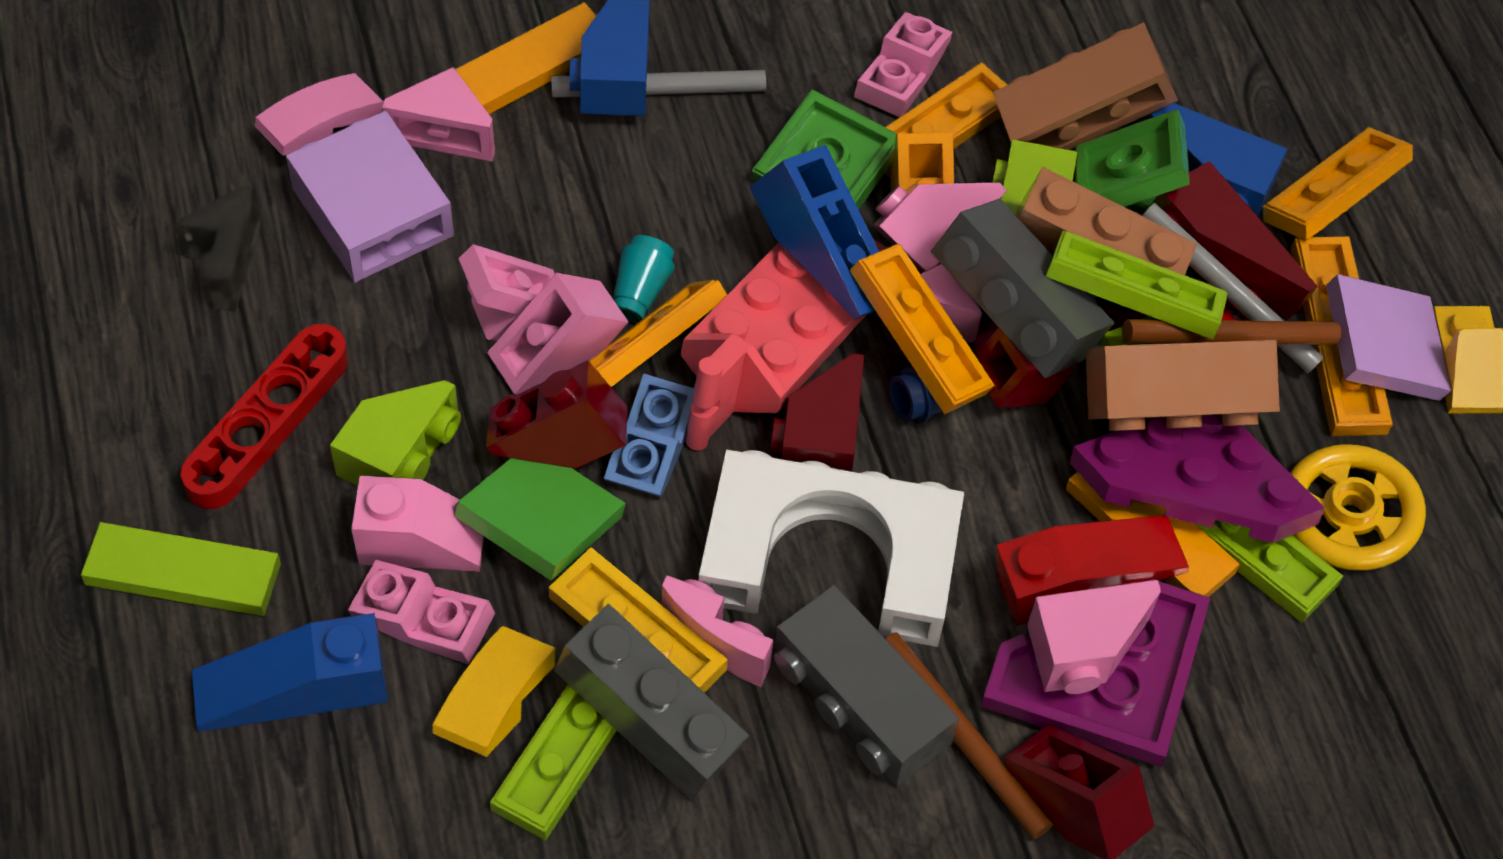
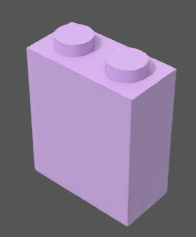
M383 111L368 119L358 120L348 128L319 141L309 142L299 150L286 155L294 192L354 283L454 236L450 201L387 111Z

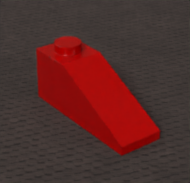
M1164 515L1055 526L997 544L996 574L1016 626L1028 623L1035 599L1039 596L1145 582L1150 579L1161 581L1189 572V565L1171 522Z

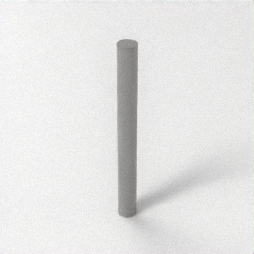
M765 70L647 73L646 95L766 91ZM570 75L551 76L552 98L580 97V91H570Z
M1153 203L1142 215L1198 243L1156 203ZM1197 244L1189 266L1210 285L1228 292L1226 300L1249 321H1284L1202 245ZM1277 344L1307 374L1323 359V356L1310 344Z

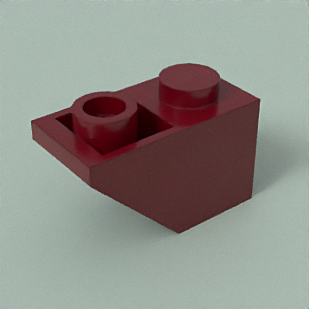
M986 313L982 317L973 353L995 385L988 393L997 408L1046 404L1077 369L1075 364L1044 378Z
M587 360L568 370L557 371L544 382L520 394L508 395L491 407L489 411L486 448L493 455L577 469L626 446L627 405Z

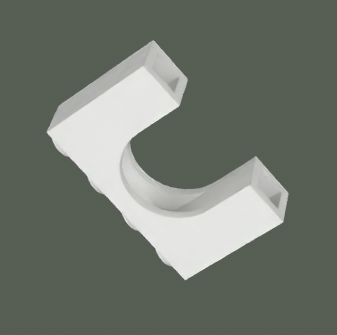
M726 450L699 572V581L711 587L716 594L724 596L725 609L757 614L769 556L776 542L786 532L805 522L814 520L844 522L866 533L877 544L886 562L887 583L878 632L885 638L892 633L898 632L904 641L938 647L945 619L964 492L948 489L946 486L936 482H922L918 484L890 479L886 475L874 471L856 473L833 469L818 461L799 463L772 458L761 451L737 452Z

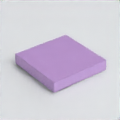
M1339 274L1326 284L1333 322H1338L1341 327V339L1338 343L1345 380L1438 401L1452 391L1430 296Z

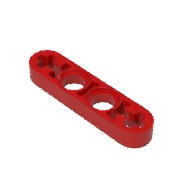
M315 324L299 332L186 458L181 467V479L188 499L195 506L203 509H217L231 502L343 375L348 366L349 356L344 336L336 327L328 324ZM328 347L331 348L332 355L330 357L320 354L312 361L310 354L312 350L322 353ZM308 369L310 370L311 379L306 374ZM283 384H291L301 390L299 397L288 404H277L269 399L272 390ZM245 426H256L264 431L262 439L251 446H239L232 441L234 433ZM221 451H223L227 456L224 462L220 453ZM218 471L220 472L222 480L218 484L209 480L201 486L199 477L202 474L213 477Z

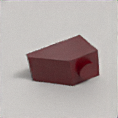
M852 353L789 396L786 419L774 418L771 453L782 454V460L799 463L818 461L833 469L852 472L863 373V354Z
M1048 724L1004 758L1007 769L1042 809L1066 841L1102 859H1115L1155 827L1139 765Z

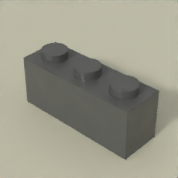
M1000 198L961 211L931 250V253L1044 378L1082 362L1086 358L1085 348L1095 347L1115 324L1087 292L1046 277L1053 255Z
M835 585L777 626L774 660L777 667L789 682L794 685L801 683L815 698L814 702L817 711L830 727L835 730L842 728L855 742L859 758L873 774L880 776L883 773L897 788L952 745L959 717Z
M609 603L564 646L554 671L691 801L727 765L749 737L746 731Z

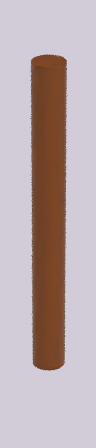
M1127 319L1122 326V337L1126 343H1202L1277 340V344L1336 345L1341 339V327L1338 322L1221 320L1217 333L1212 340L1162 320Z
M895 632L885 638L887 642L959 717L953 739L956 745L1030 837L1036 840L1044 835L1053 825L1050 819L1011 774L1003 761L899 633Z

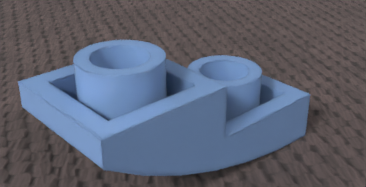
M643 373L627 421L626 446L612 452L604 476L605 481L662 497L685 441L691 405L694 403V388Z

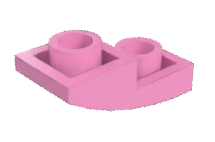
M905 12L885 35L880 55L859 78L854 97L901 117L910 108L933 73L951 40L953 32L935 25L927 18Z
M355 73L316 83L285 97L256 116L255 127L282 156L299 150L309 142L319 141L332 135L333 128H348L358 120L368 119L381 113L383 100Z
M375 560L348 609L351 616L375 613L379 631L428 652L466 664H470L495 615L489 600L436 587L428 573Z
M667 575L662 584V606L728 659V672L762 687L771 664L773 639L765 637L759 629L748 623L739 621L729 623L723 621L724 596L716 594L705 583L692 579L681 581Z

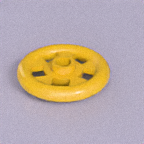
M1353 444L1328 446L1304 457L1290 472L1307 490L1318 476L1333 484L1326 492L1324 499H1320L1314 494L1312 495L1325 507L1322 515L1325 516L1327 522L1338 531L1326 537L1313 526L1292 535L1329 565L1357 571L1373 570L1388 566L1404 557L1415 546L1423 532L1426 506L1422 490L1409 470L1384 452ZM1350 467L1376 474L1374 484L1359 477L1348 478ZM1382 498H1399L1402 510L1401 517L1383 516L1384 503ZM1353 505L1360 509L1362 513L1350 512L1343 506ZM1372 530L1378 532L1382 542L1371 546L1360 547L1354 536L1363 535Z

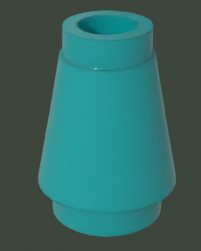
M647 235L634 236L631 243L622 248L613 300L628 322L634 324L644 319L645 314L649 311L675 270V265L672 261L674 257L673 249L665 242Z

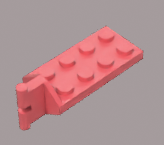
M874 240L879 252L888 248ZM780 243L683 340L681 356L696 375L693 393L694 403L691 405L685 437L686 445L692 450L699 451L705 449L709 438L733 412L778 413L788 402L789 396L801 388L865 317L862 316L854 319Z

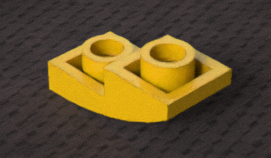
M501 626L475 656L452 689L433 723V734L487 757L521 721L522 700L555 667V647Z

